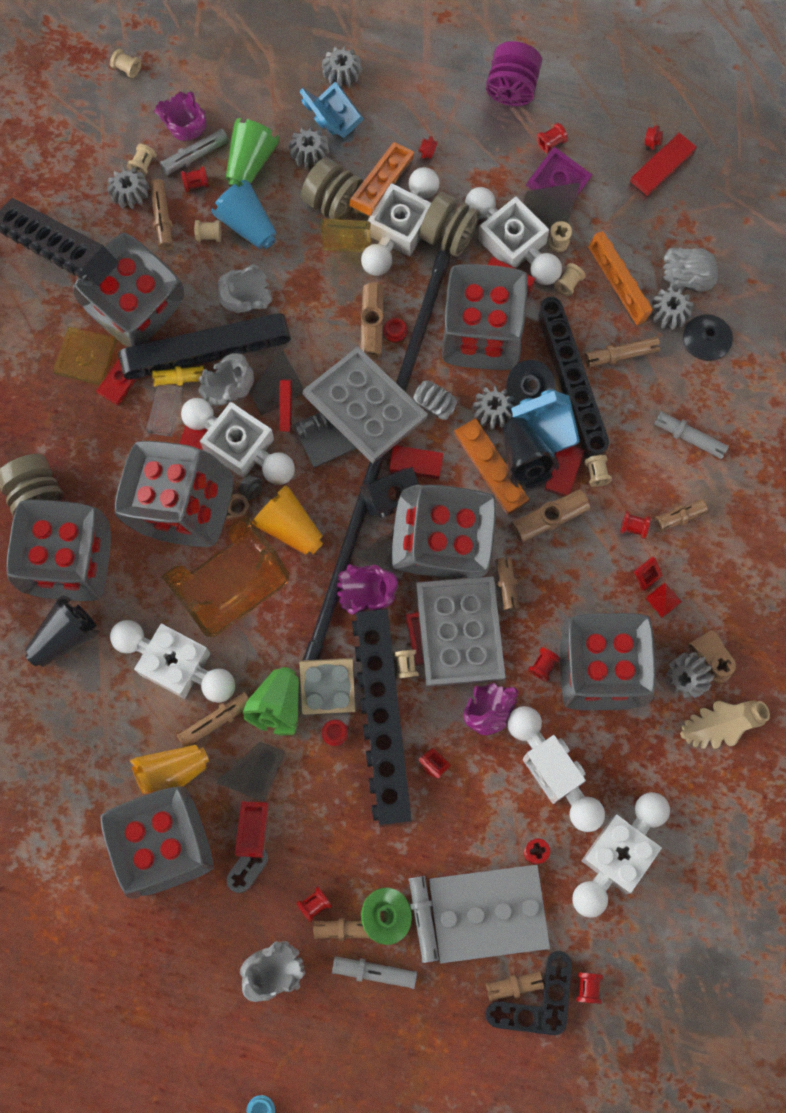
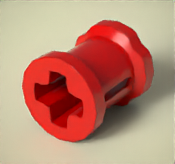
M556 123L547 132L538 133L537 142L543 152L548 153L552 147L559 143L565 144L568 142V135L565 128L560 123Z
M204 166L200 167V170L187 173L181 171L186 193L190 192V189L204 186L209 188Z
M625 511L620 533L629 532L641 535L642 539H646L651 517L646 516V518L630 515L629 511Z
M541 647L539 657L534 665L528 668V672L534 677L548 682L551 670L556 663L560 662L561 658L551 650Z
M535 838L528 842L524 848L525 859L533 865H539L549 858L550 847L543 839ZM534 844H537L538 849L542 848L544 851L540 855V859H537L536 855L530 854Z
M319 886L305 900L296 902L309 923L323 909L332 907Z
M578 972V977L581 978L580 994L576 997V1001L601 1004L602 1000L599 998L600 980L603 979V975Z

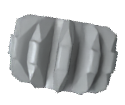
M345 45L342 50L334 47L333 53L327 52L326 59L322 61L323 75L325 79L329 80L330 85L336 82L340 86L346 84L350 87L351 81L357 83L358 75L362 73L361 59L359 55H355L354 49L347 51Z
M310 126L308 131L301 127L300 134L293 132V140L289 142L290 156L292 160H296L298 166L305 164L306 169H308L311 164L315 166L318 161L328 155V138L323 136L320 129L314 132L312 126Z
M123 166L121 173L114 171V177L108 178V194L111 196L112 202L119 204L122 209L129 205L133 210L134 204L137 203L142 206V199H148V182L145 180L144 174L142 172L137 173L134 167L127 171Z
M672 286L668 288L667 292L661 289L651 302L653 305L651 306L653 309L651 314L655 315L654 322L661 321L662 328L669 325L671 330L675 329L676 325L682 328L686 320H690L692 316L693 303L688 302L690 299L689 294L682 295L681 288L674 292Z
M423 381L416 389L413 397L414 401L433 416L447 420L449 415L455 410L454 407L457 404L455 396L431 381Z
M494 386L492 392L485 387L483 394L478 393L476 395L477 402L473 403V409L476 411L474 417L482 419V427L490 423V429L492 430L495 428V424L503 428L505 421L513 418L511 408L515 407L512 405L514 398L513 396H507L506 389L500 393L497 386ZM491 405L497 406V410H492Z
M696 652L689 655L682 653L678 658L671 661L669 664L671 669L666 674L672 678L669 684L676 686L675 693L682 692L684 698L691 696L695 698L710 689L712 686L710 682L715 676L708 672L712 666H706L704 663L706 657L698 659Z

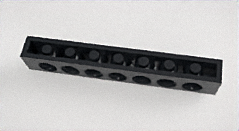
M13 197L0 209L1 234L6 238L10 237L17 244L20 243L27 250L31 249L39 257L42 255L48 262H53L60 269L68 271L72 276L77 275L85 283L90 281L99 286L119 264L104 245Z
M388 609L356 612L357 620L352 621L353 636H359L360 646H355L356 662H362V672H357L359 688H364L365 698H360L362 714H367L368 724H363L364 740H370L371 750L366 751L367 767H373L374 777L369 778L370 794L376 793L377 804L372 805L373 821H379V827L411 824ZM370 634H375L380 640L375 645H369L365 642V638ZM377 659L383 664L382 668L378 671L370 670L368 663L371 660ZM376 685L383 686L386 690L385 694L381 697L373 696L370 692L372 687ZM378 711H384L388 714L389 718L385 723L380 724L374 721V714ZM382 737L390 739L392 743L390 748L380 750L376 746L378 739ZM383 764H391L395 771L392 776L383 777L379 773V768ZM388 790L394 791L398 796L397 801L393 804L384 803L382 800L384 792Z

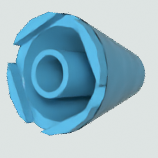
M242 180L241 182L244 185L238 187L234 184L217 199L215 204L218 207L216 210L212 208L211 213L258 249L263 247L268 249L276 241L275 236L277 232L248 180Z

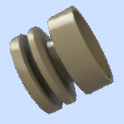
M329 157L322 158L308 174L301 190V200L315 210L321 209V214L329 217L335 223L342 222L353 210V207L349 206L350 198L363 183V179L354 175L349 170L343 171V167Z
M442 191L434 198L423 219L419 238L434 246L443 238L442 250L447 252L450 249V254L458 257L470 243L476 231L480 211L474 207L469 210V205L463 203L456 211L458 200Z
M42 454L25 455L8 462L0 468V490L2 494L7 496L6 503L10 507L13 517L20 501H61L64 494L58 487L57 480L52 477L53 471L46 457Z

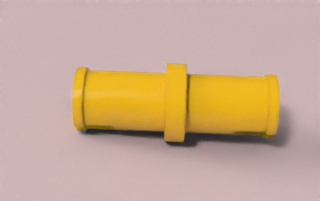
M175 366L174 369L154 370L152 371L154 387L170 384L183 386V383L199 382V377L202 375L204 368L203 366L190 368Z

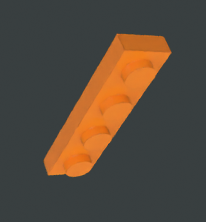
M393 142L350 198L349 206L371 216L390 184L396 183L413 160L415 151Z
M604 231L596 233L588 246L590 252L636 326L645 323L653 311L649 300L644 297L637 281L632 278L624 260L619 257L614 249L612 241L607 238Z
M476 418L454 430V435L507 515L529 503L530 499L520 484H518V488L511 483L508 466Z

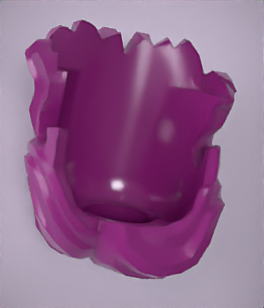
M179 91L178 94H175V97H170V102L168 100L159 101L155 107L154 113L159 116L162 122L167 125L166 127L173 137L178 140H194L201 136L207 127L205 110L195 101L194 93L191 91L187 92V95Z
M348 565L347 570L340 572L338 575L340 583L337 584V587L343 589L337 593L341 597L339 602L342 604V608L346 609L351 615L356 614V612H364L367 609L375 611L386 608L395 599L394 593L397 590L398 584L397 577L393 572L377 565L364 567Z
M496 683L488 684L487 686H475L473 694L475 704L474 700L469 697L467 706L464 709V722L470 729L475 730L481 735H492L501 731L507 726L510 713L514 710L517 703L516 698L519 691L515 687H498Z

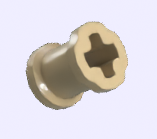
M120 48L114 51L110 59V67L112 69H120L126 72L130 78L138 75L142 64L140 58H132Z
M138 144L136 147L137 152L133 160L128 162L127 167L129 170L134 167L137 173L142 172L146 176L148 173L147 168L151 160H155L157 154L149 146Z
M195 220L196 242H201V240L221 242L222 230L220 220H216L215 223H201L200 220Z
M559 221L551 226L550 238L548 239V246L551 250L558 253L567 250L570 243L569 239L572 235V228L568 223Z
M569 263L565 268V273L554 282V287L565 296H572L575 286L579 281H583L586 276L579 266Z
M606 455L592 456L585 461V466L589 468L591 476L589 480L591 487H600L612 482V477L608 475L606 467Z
M416 650L392 652L393 657H396L397 665L395 679L419 676L415 669L414 655Z

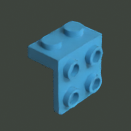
M336 82L318 98L304 88L299 91L303 96L301 101L309 111L313 110L316 114L314 117L315 121L321 128L324 129L326 127L332 135L338 134L345 138L364 120L358 109Z
M554 389L546 390L541 393L540 397L524 399L520 401V405L511 408L513 418L526 419L553 453L579 443V435L569 395L557 392Z

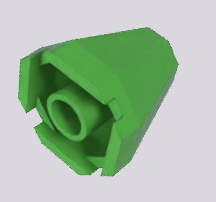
M286 667L273 670L246 702L243 710L244 720L263 731L267 730V726L275 728L273 734L279 736L295 735L298 726L299 677L295 675L296 673Z

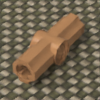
M378 283L363 285L360 349L371 360L382 357L384 286ZM376 319L378 322L369 324L367 320Z
M579 489L559 500L547 502L542 508L513 521L512 527L518 540L523 543L548 530L557 529L560 524L589 511L591 507L585 493ZM553 512L556 514L557 519L549 520L545 517V513Z

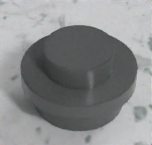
M250 475L245 477L239 486V492L247 500L257 498L262 492V480L257 476L253 477Z

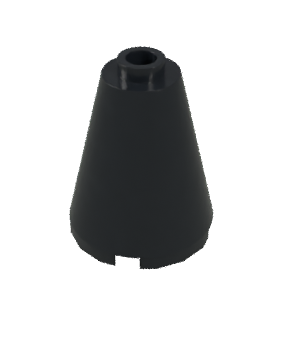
M509 419L503 427L509 479L518 488V484L525 485L526 488L542 485L553 477L551 473L555 468L558 471L559 461L526 419Z
M63 595L56 601L25 648L27 652L25 656L32 665L45 667L91 640L99 633V630H94L97 626L94 620L79 604L75 607L69 604L72 600L71 598Z

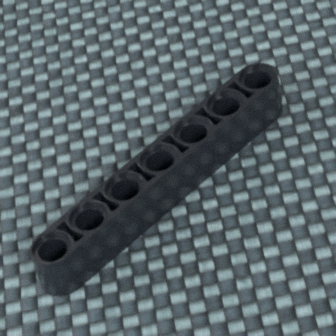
M553 296L547 297L541 302L538 320L557 376L561 379L563 394L570 397L581 447L585 450L584 455L586 458L605 455L609 446V438L566 313L558 298ZM545 310H553L555 314H548ZM559 331L563 336H555L552 332ZM566 353L570 355L571 358H562L560 354ZM574 375L578 378V381H571L567 376ZM575 398H583L586 401V403H577L575 401ZM590 420L594 426H585L582 421ZM598 443L602 449L595 450L590 444Z
M277 313L127 347L118 352L123 377L125 379H137L152 375L154 370L174 369L175 366L185 368L220 360L232 353L246 354L288 343L291 340V335L285 315Z

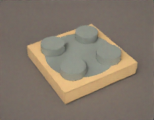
M353 658L303 660L299 662L302 715L355 712Z

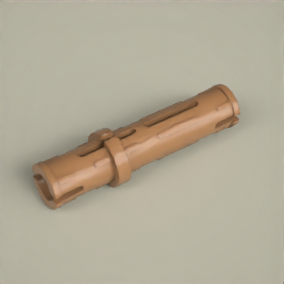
M155 179L149 183L155 217L153 227L157 231L159 249L166 251L174 247L171 234L173 225L168 214L165 183L161 179Z
M655 336L614 347L613 345H607L605 349L585 352L584 357L588 358V360H585L588 368L606 363L612 365L616 364V361L660 352L661 346L657 347L660 341Z
M245 691L230 702L220 704L219 709L199 720L180 734H177L183 747L192 745L227 721L229 723L234 721V717L243 712L249 699Z

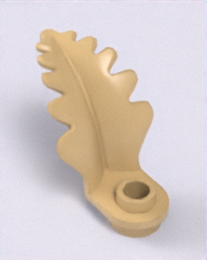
M753 700L738 705L716 701L713 704L714 712L701 708L702 718L697 715H691L692 721H685L686 726H682L683 731L680 735L683 739H686L688 744L692 742L694 747H697L700 742L702 749L707 747L709 740L714 749L720 747L723 739L728 746H734L745 730L763 726L769 720V709L762 701L757 702Z

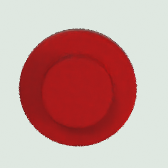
M658 125L648 127L645 136V146L655 150L657 146H661L663 140V131H660V126Z
M431 135L428 139L423 138L418 152L422 153V159H425V157L431 159L438 141L434 140Z
M392 318L383 326L384 337L390 342H400L407 336V325L399 318Z
M330 720L322 728V738L330 746H340L348 737L347 726L340 720Z

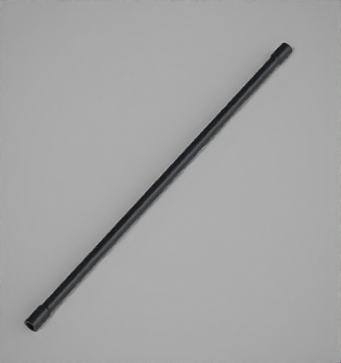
M438 251L432 268V275L397 377L396 384L405 392L442 280L446 275L451 260V255L445 251ZM385 454L374 464L371 461L369 462L362 485L377 480ZM361 490L303 660L320 659L324 646L323 643L339 597L337 593L341 591V588L337 587V584L340 583L338 575L340 572L347 570L367 512V506Z

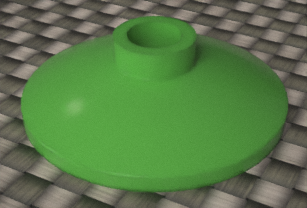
M380 888L373 891L366 898L362 907L361 920L363 928L367 935L379 944L391 945L402 940L408 933L412 920L411 908L405 896L392 888ZM381 912H383L385 916L383 922L380 919Z

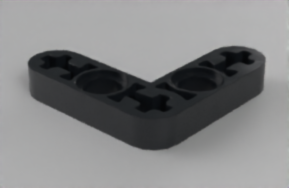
M554 951L548 955L545 963L542 1007L495 1001L486 1008L485 1018L492 1027L547 1035L561 1034L566 1029L572 970L570 957L562 951ZM558 955L561 956L563 962H566V967L560 969V977L566 976L565 982L557 979L549 980L550 974L556 976V967L551 966V961L556 960ZM554 984L560 985L564 990V995L559 1001H553L548 995L549 988ZM547 1003L554 1006L563 1005V1011L558 1009L556 1011V1018L561 1020V1025H556L555 1030H551V1026L546 1023V1019L552 1017L553 1010L546 1009ZM496 1006H500L502 1012L510 1013V1007H514V1025H508L510 1021L508 1018H500L499 1023H495V1019L490 1016V1012L495 1011ZM522 1010H530L534 1019L531 1025L524 1027L519 1024L518 1014Z

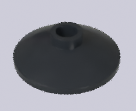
M704 314L689 321L684 329L683 342L688 352L694 357L704 361H714L728 353L732 346L733 335L729 325L723 319L715 315ZM706 331L713 333L714 336H708Z
M522 361L512 368L507 377V393L509 396H513V403L516 406L520 405V401L524 399H535L540 397L541 393L546 390H555L554 375L548 366L540 361ZM531 380H535L537 383L535 389L530 387Z

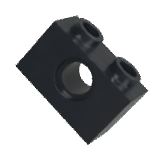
M413 467L359 486L369 514L379 515L382 518L394 513L393 508L397 507L401 492L404 489L413 485H419ZM390 487H393L396 491V497L393 501L388 496Z

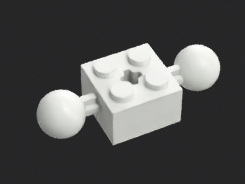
M422 167L416 169L409 178L411 192L392 183L386 190L367 221L368 236L380 241L378 244L368 246L362 253L361 263L367 273L374 276L385 274L392 265V255L390 252L392 248L409 257L421 240L419 238L421 224L431 205L430 202L424 199L431 198L439 189V177L432 169Z
M477 187L467 194L465 203L469 205V210L473 207L480 211L479 219H486L479 227L478 240L498 260L514 268H517L527 260L531 264L532 277L542 285L553 284L560 278L562 273L560 260L553 254H541L538 251L547 243L549 229L517 197H514L500 210H497L495 208V196L489 189Z
M192 398L183 405L181 417L184 424L193 430L205 428L208 430L200 440L203 450L212 454L239 476L245 478L257 463L262 466L265 479L274 485H283L292 479L295 472L293 460L284 453L269 454L266 452L267 448L274 441L271 428L232 402L228 404L218 418L214 417L213 408L209 402L202 398Z
M132 620L120 621L112 628L110 640L117 651L126 654L138 651L143 654L134 668L140 676L183 699L186 698L195 682L201 685L204 696L212 702H224L233 695L235 680L228 671L224 669H213L211 671L203 669L211 655L207 647L162 623L151 640L144 637L142 627ZM173 657H175L178 660L176 664L171 663L169 665L168 661Z
M528 706L514 709L510 713L507 723L509 732L516 739L527 741L531 746L532 750L526 753L523 761L552 804L566 797L571 804V822L578 830L592 832L600 828L605 819L604 808L597 799L585 797L579 789V786L586 781L583 777L586 774L582 766L577 761L573 763L567 753L570 750L561 738L557 740L555 735L545 740L540 732L542 720L535 709Z
M650 792L642 795L637 800L635 805L637 818L632 825L617 814L614 815L581 860L598 873L593 881L583 882L574 890L572 897L573 905L582 916L593 918L605 911L608 905L606 891L611 884L623 893L630 894L662 849V847L645 836L650 828L663 825L669 818L670 806L666 798L661 794ZM616 849H624L627 858L619 861L617 859L619 854L616 852Z

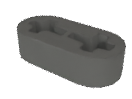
M265 849L263 858H261L263 859L262 863H254L251 869L247 867L252 860L251 857L239 858L227 876V885L231 891L244 893L250 889L268 863L269 856ZM246 869L248 871L244 877V881L247 882L244 887L239 885L235 888L234 884L236 881L233 879L234 875L240 876Z

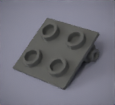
M321 412L293 424L314 468L357 449Z

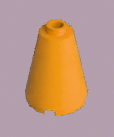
M285 485L277 493L278 495L264 506L251 523L305 555L308 552L314 554L323 544L320 541L323 535L291 489Z
M196 745L138 756L131 759L130 762L134 765L131 768L142 794H150L167 788L184 787L206 770V763L209 762V759L203 747L199 749Z

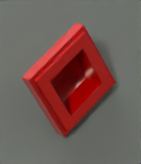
M651 557L634 571L643 591L663 576L655 557Z
M665 582L645 598L661 618L682 603Z
M431 748L419 758L425 774L435 778H439L451 767V764L434 748Z

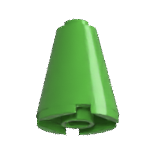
M241 118L235 120L226 172V180L229 181L228 185L230 187L234 184L238 187L244 185L241 182L242 180H248L250 184L280 142L278 135L276 138L271 135V129L249 119H246L245 123H240Z

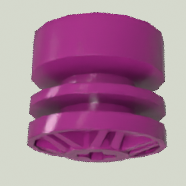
M509 41L499 44L494 51L491 69L489 70L486 82L488 95L504 105L523 106L529 104L534 98L537 79L539 78L543 59L541 54L534 47L522 42Z

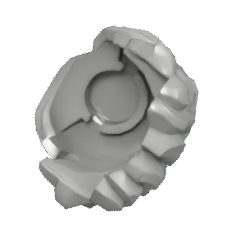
M679 247V249L670 248L665 254L664 262L666 264L663 266V269H665V276L663 278L671 283L670 287L672 286L673 290L677 291L680 288L688 287V290L703 292L715 286L718 279V268L715 256L703 248L682 249Z
M255 264L244 268L242 271L231 270L222 275L218 281V299L220 304L236 313L248 312L256 308L259 310L262 308L267 309V304L272 302L271 290L266 289L269 286V283L266 282L267 275Z
M239 353L229 354L220 363H216L213 369L218 370L215 373L204 369L199 377L201 386L198 391L201 397L212 406L226 405L228 402L245 397L250 392L255 379L253 369L249 367L245 356Z
M276 941L269 948L253 953L245 960L240 969V975L243 977V995L249 1001L258 1002L268 1001L283 991L292 992L294 989L298 990L300 988V979L305 975V966L301 964L303 960L301 957H297L299 950L294 948L293 945H289L287 941Z

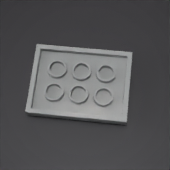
M358 346L303 390V395L373 464L426 420L428 416Z
M494 576L416 582L426 687L505 680Z
M538 865L429 879L440 963L550 949Z

